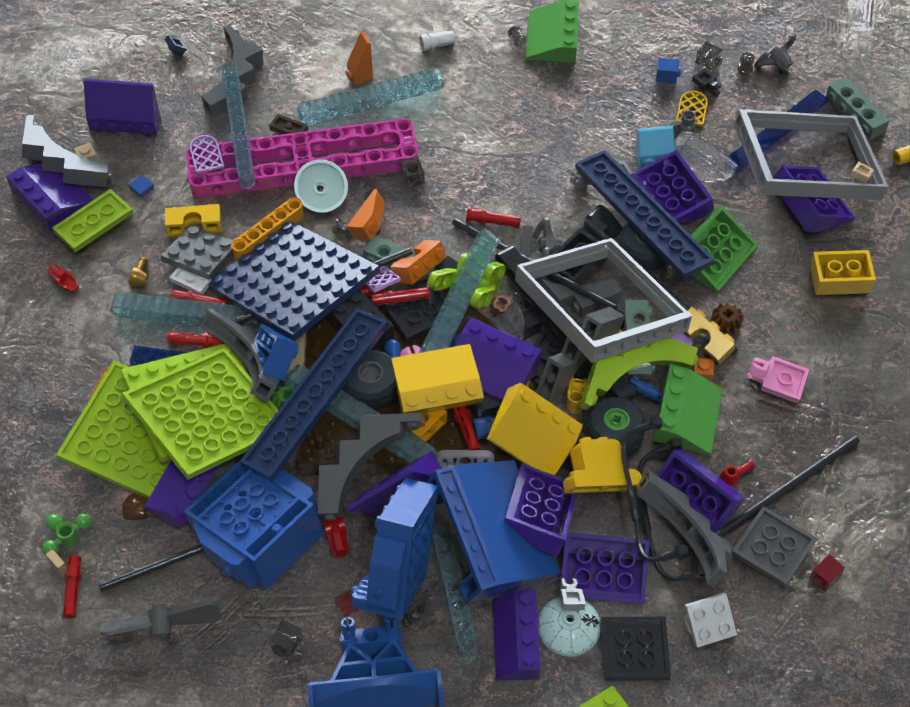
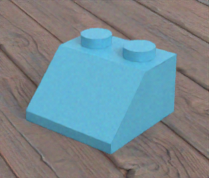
M673 126L638 129L635 146L638 168H643L675 151Z

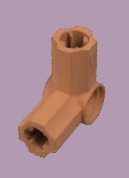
M508 295L493 297L490 306L480 309L475 308L485 317H498L512 313Z

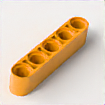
M291 198L237 237L231 244L234 259L238 260L243 254L251 252L256 244L264 242L268 235L277 232L282 224L290 221L295 224L304 217L301 199Z

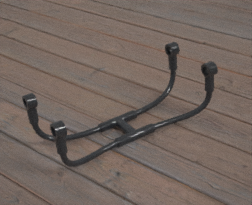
M655 416L648 422L637 425L636 428L630 430L623 438L621 445V458L627 482L626 490L632 522H634L638 551L645 561L653 562L658 572L670 581H687L697 577L704 578L706 576L702 565L679 576L669 575L663 570L659 564L660 561L666 562L675 558H686L689 556L688 548L686 545H679L675 547V550L665 552L657 557L650 533L652 530L646 501L639 497L637 503L635 488L632 486L627 463L626 446L633 434L637 432L642 433L650 429L658 430L663 427L662 418ZM672 439L670 443L659 446L646 454L641 459L637 471L642 475L645 462L656 454L660 455L682 449L681 439ZM640 517L646 539L650 540L649 551L651 557L643 549L639 524Z

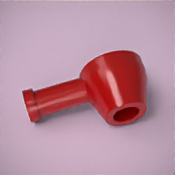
M748 460L747 463L738 468L727 466L721 471L719 478L729 486L735 487L739 483L740 475L755 469V464L752 460Z

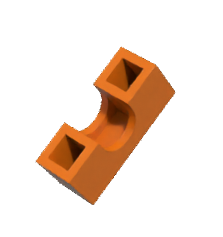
M424 240L413 248L414 257L401 258L390 266L392 272L401 278V281L397 283L413 285L443 261L446 255L442 241Z

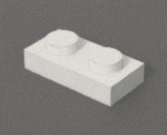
M177 268L170 276L172 283L200 295L204 294L208 289V284L211 282V279H205L180 268Z

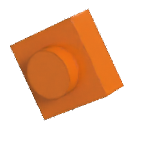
M698 358L694 366V372L706 379H713L714 359Z

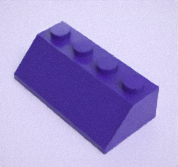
M683 449L674 450L657 474L658 477L689 496V506L710 520V529L713 532L719 530L734 515L745 499L744 496Z
M170 460L143 508L176 529H179L188 521L184 511L203 494L218 466L187 480L175 463Z
M536 589L513 590L493 599L496 681L539 680L540 656Z

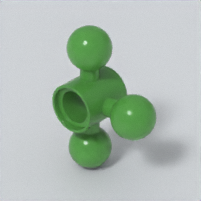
M85 513L79 514L73 525L70 522H63L58 514L49 515L46 519V526L50 530H56L58 538L46 541L42 546L43 553L46 555L49 551L54 550L57 554L60 545L65 548L75 546L79 539L77 531L79 529H88L92 523L91 517Z

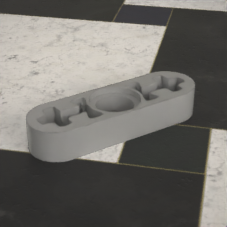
M442 450L436 454V459L442 468L463 465L459 460L464 457L471 460L467 464H474V458H477V463H484V459H488L487 462H495L494 454L487 450Z

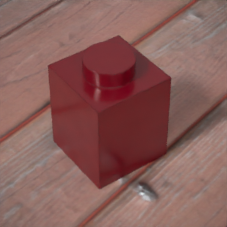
M828 554L813 569L809 579L815 587L822 589L826 593L842 576L845 567Z

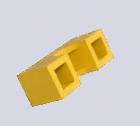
M220 204L165 208V227L168 237L180 236L193 223L201 224L204 230L211 233L222 232Z
M691 307L688 310L692 315L689 330L684 332V334L689 336L691 340L698 334H707L711 340L704 348L705 353L720 365L735 350V341L729 334L726 333L724 335L720 332V327L712 321L710 323L705 319L706 315L700 309L695 310Z

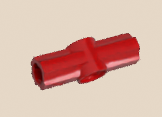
M344 517L337 518L336 521L323 520L332 557L337 559L344 558L350 554Z

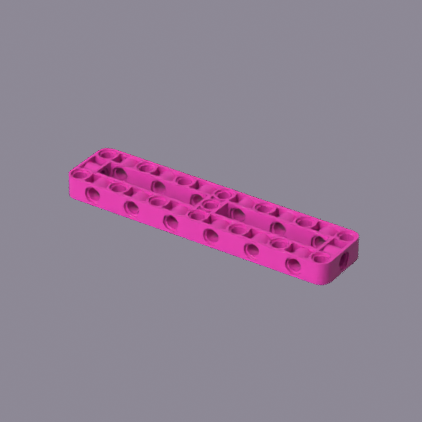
M409 119L380 121L218 143L224 167L294 158L291 162H273L258 164L254 167H236L222 169V171L196 174L190 148L186 151L190 189L192 195L197 198L294 185L295 177L303 165L319 159L328 160L338 165L346 178L409 170L418 165V147L413 124ZM395 144H397V146H398V147H395V148H388V149L378 148V149L363 150V152L350 153V154H349V152H348V153L333 154V155H328V157H321V158H314V157H312L313 155H321V154H328V153H336V152H343V151L366 149V148H373V147H380V146H388V145H395ZM201 145L200 147L205 149L207 145ZM210 146L208 151L212 152L215 148ZM198 149L195 153L200 155L202 150ZM206 152L203 154L206 158L210 155ZM212 156L210 159L215 161L217 157ZM202 158L198 160L199 163H203L205 161ZM208 161L205 165L210 167L212 163Z

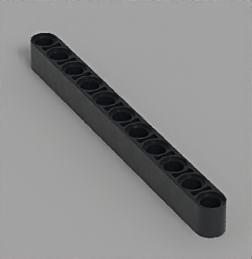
M509 246L495 254V261L506 265L505 274L565 344L567 336L515 281L517 265L527 261L514 246ZM540 277L535 278L541 287L581 328L580 323ZM587 358L582 365L590 374L593 363ZM624 375L606 392L608 397H621L629 401L637 397L635 388Z

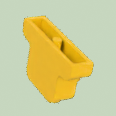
M584 437L579 439V443L570 450L574 471L570 472L569 477L563 482L565 494L627 491L620 442L616 439H608V437H600L598 439ZM629 469L632 486L636 490L637 484L642 480V475L635 469Z

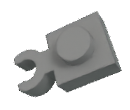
M573 578L572 584H567L565 579H562L560 598L563 610H585L586 603L582 589H576L577 580Z

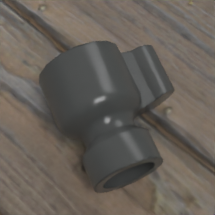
M686 110L682 113L680 121H672L670 126H673L674 133H678L683 138L693 137L696 128L695 112Z

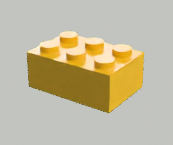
M869 250L813 252L809 266L816 295L872 292L876 277Z

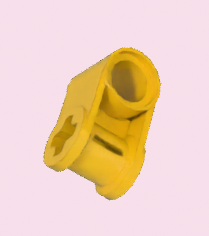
M573 376L569 382L566 408L570 413L578 414L582 412L583 409L579 408L588 378L583 380Z

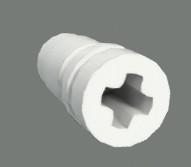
M445 31L433 35L432 33L420 35V47L422 51H429V49L434 50L435 47L439 48L455 44L454 32Z

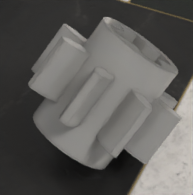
M577 170L571 171L570 184L574 183L575 188L585 189L587 185H591Z

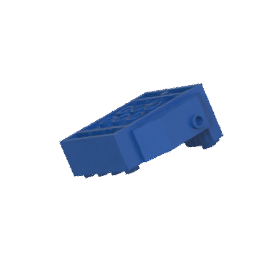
M240 461L184 511L192 531L197 534L208 560L218 566L227 577L232 576L237 581H242L249 590H252L257 584L267 590L324 535L321 526L322 518L318 515L314 493L309 486L283 469L272 481L243 466Z
M405 478L402 484L397 486L395 495H391L389 504L383 508L382 515L377 516L375 528L378 531L370 560L369 575L363 576L358 586L354 585L352 588L351 602L353 603V608L403 620L427 577L438 491L437 485Z

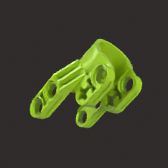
M473 251L463 253L458 260L457 269L445 268L432 272L428 278L427 287L436 291L450 287L454 289L459 300L480 309L491 305L493 296L499 290L500 280L505 274L506 265L499 262L489 263L485 266L481 277L474 274L479 269L480 254Z

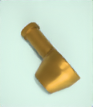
M146 257L139 258L136 268L134 267L130 274L129 285L145 286L148 275L143 272L145 265L148 263Z

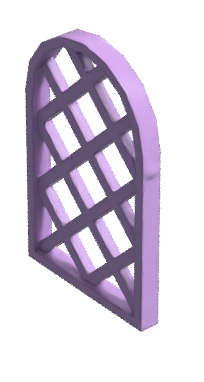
M200 135L191 141L190 153L196 174L224 168L219 144L214 137ZM211 139L212 141L208 143L205 140ZM196 141L200 142L198 146L194 144ZM203 143L207 145L205 149L200 147ZM210 146L215 148L212 152L208 151ZM198 149L202 150L200 155L195 153ZM205 152L210 154L207 158L203 156ZM212 156L217 157L215 161L211 160L210 158ZM200 158L205 160L203 163L198 162ZM208 161L212 163L210 167L205 165Z
M383 266L380 267V273L384 274L376 275L364 286L375 293L401 281V278Z

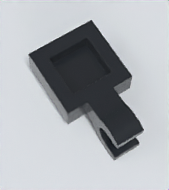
M705 68L692 76V81L703 90L708 88L713 96L716 97L721 93L717 90L721 88V84L716 82L717 77Z

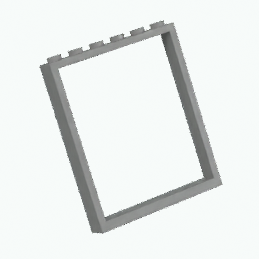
M739 109L734 125L761 195L882 200L888 191V183L856 116ZM753 127L845 132L860 163L874 169L872 176L868 180L869 184L773 179Z
M612 238L517 265L515 281L592 363L689 330L692 315ZM607 257L668 318L593 341L541 287L535 278Z

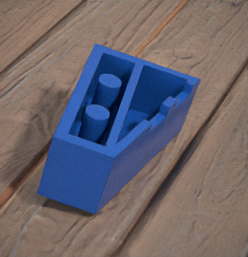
M261 324L254 343L257 354L261 355L259 362L264 365L262 374L284 381L293 358L298 354L299 344L277 329Z

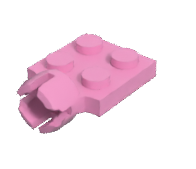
M772 356L770 361L754 358L749 368L748 378L759 382L762 386L761 391L798 404L809 369Z

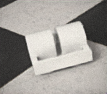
M726 593L684 605L686 615L684 616L688 632L693 637L696 647L737 635Z

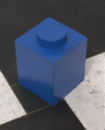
M659 58L656 82L676 84L677 77H681L682 67H679V60Z

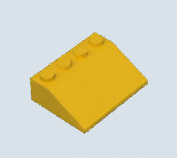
M470 344L391 358L402 414L429 413L482 403L484 399L479 373Z
M519 383L507 389L487 439L525 465L555 475L577 442L583 425L524 384Z

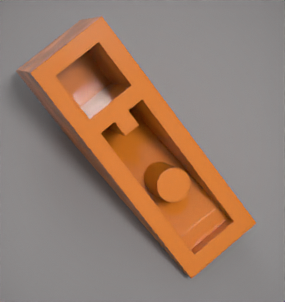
M364 32L360 33L347 61L346 76L348 80H352L354 85L373 79L371 42Z
M377 189L372 191L347 225L355 240L371 241L380 229L385 202Z

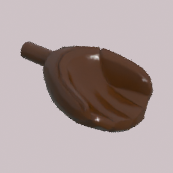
M133 493L123 502L122 513L123 517L127 520H143L149 516L158 518L143 508L148 498Z

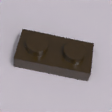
M277 114L270 123L269 129L279 134H290L308 131V125Z

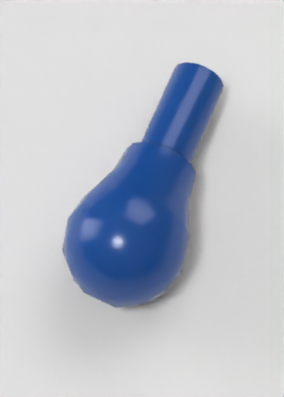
M390 339L384 344V351L392 358L400 357L401 345L397 340Z

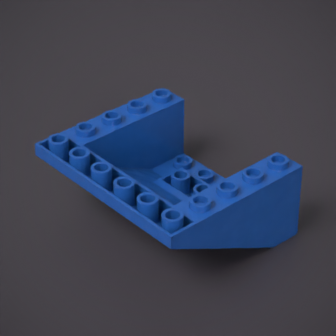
M515 460L453 465L435 470L425 482L438 486L436 505L445 504L471 573L458 585L466 605L561 574L553 555L536 549L504 521L519 472Z

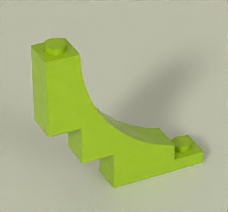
M669 337L647 344L646 347L641 346L620 353L619 356L614 355L593 362L579 408L587 410L594 406L598 395H604L621 376L635 369L655 365L670 366V364L685 368L695 366L698 360V355H696L698 348Z

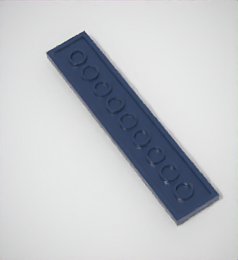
M605 150L575 164V169L683 279L714 265L715 259Z
M356 308L240 460V463L273 481L389 327L388 321Z

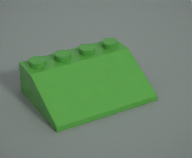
M561 0L529 10L526 60L576 62L579 1Z
M722 205L710 212L690 234L715 259L714 265L692 275V277L718 292L759 245Z
M670 364L665 375L657 416L662 418L663 427L654 430L652 441L668 444L672 439L679 438L682 441L683 449L710 456L722 388L689 368Z

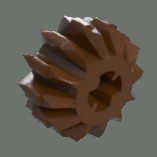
M727 302L725 306L719 304L718 308L713 310L711 322H715L720 327V332L724 331L727 334L732 332L735 334L742 327L744 317L741 314V309H736V305L729 306Z

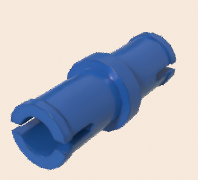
M634 376L632 377L630 383L636 391L644 394L643 397L645 398L648 396L660 402L662 390L653 387V384L650 382L647 384Z

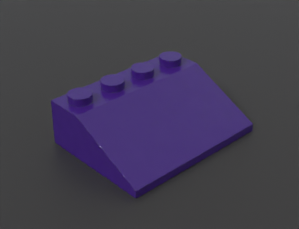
M84 78L85 110L89 130L157 135L161 116L153 83Z
M677 150L630 174L679 224L699 220L714 210L713 198Z
M43 163L24 166L7 175L6 178L13 193L49 231H52V227L93 201L78 184L63 183V173L42 171Z
M782 165L773 176V179L829 182L818 167ZM782 196L784 203L789 206L793 215L807 232H821L855 219V216L841 198Z
M472 317L462 330L454 346L470 344L483 393L500 401H503L509 387L519 383L526 386L541 361L542 349Z
M432 451L368 488L346 508L351 512L372 516L379 512L382 514L384 506L389 504L391 495H395L397 486L401 485L405 478L426 482L435 470L442 469Z
M521 463L504 521L536 549L557 557L566 539L577 493L565 494L563 486L565 479Z
M567 532L564 542L561 580L565 579L567 584H572V580L575 578L577 580L576 589H582L584 598L644 604L648 561L641 557L636 539ZM642 539L643 549L649 556L650 540Z

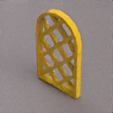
M698 91L685 92L679 100L676 122L681 120V118L678 119L679 114L682 116L683 111L693 107L695 109L693 112L700 114V116L695 118V121H697L695 122L696 126L703 127L708 106L707 97ZM695 98L698 102L693 104L690 100ZM686 102H688V103L690 104V105L687 106V107L684 105V103H686ZM700 103L703 107L698 109L695 105Z

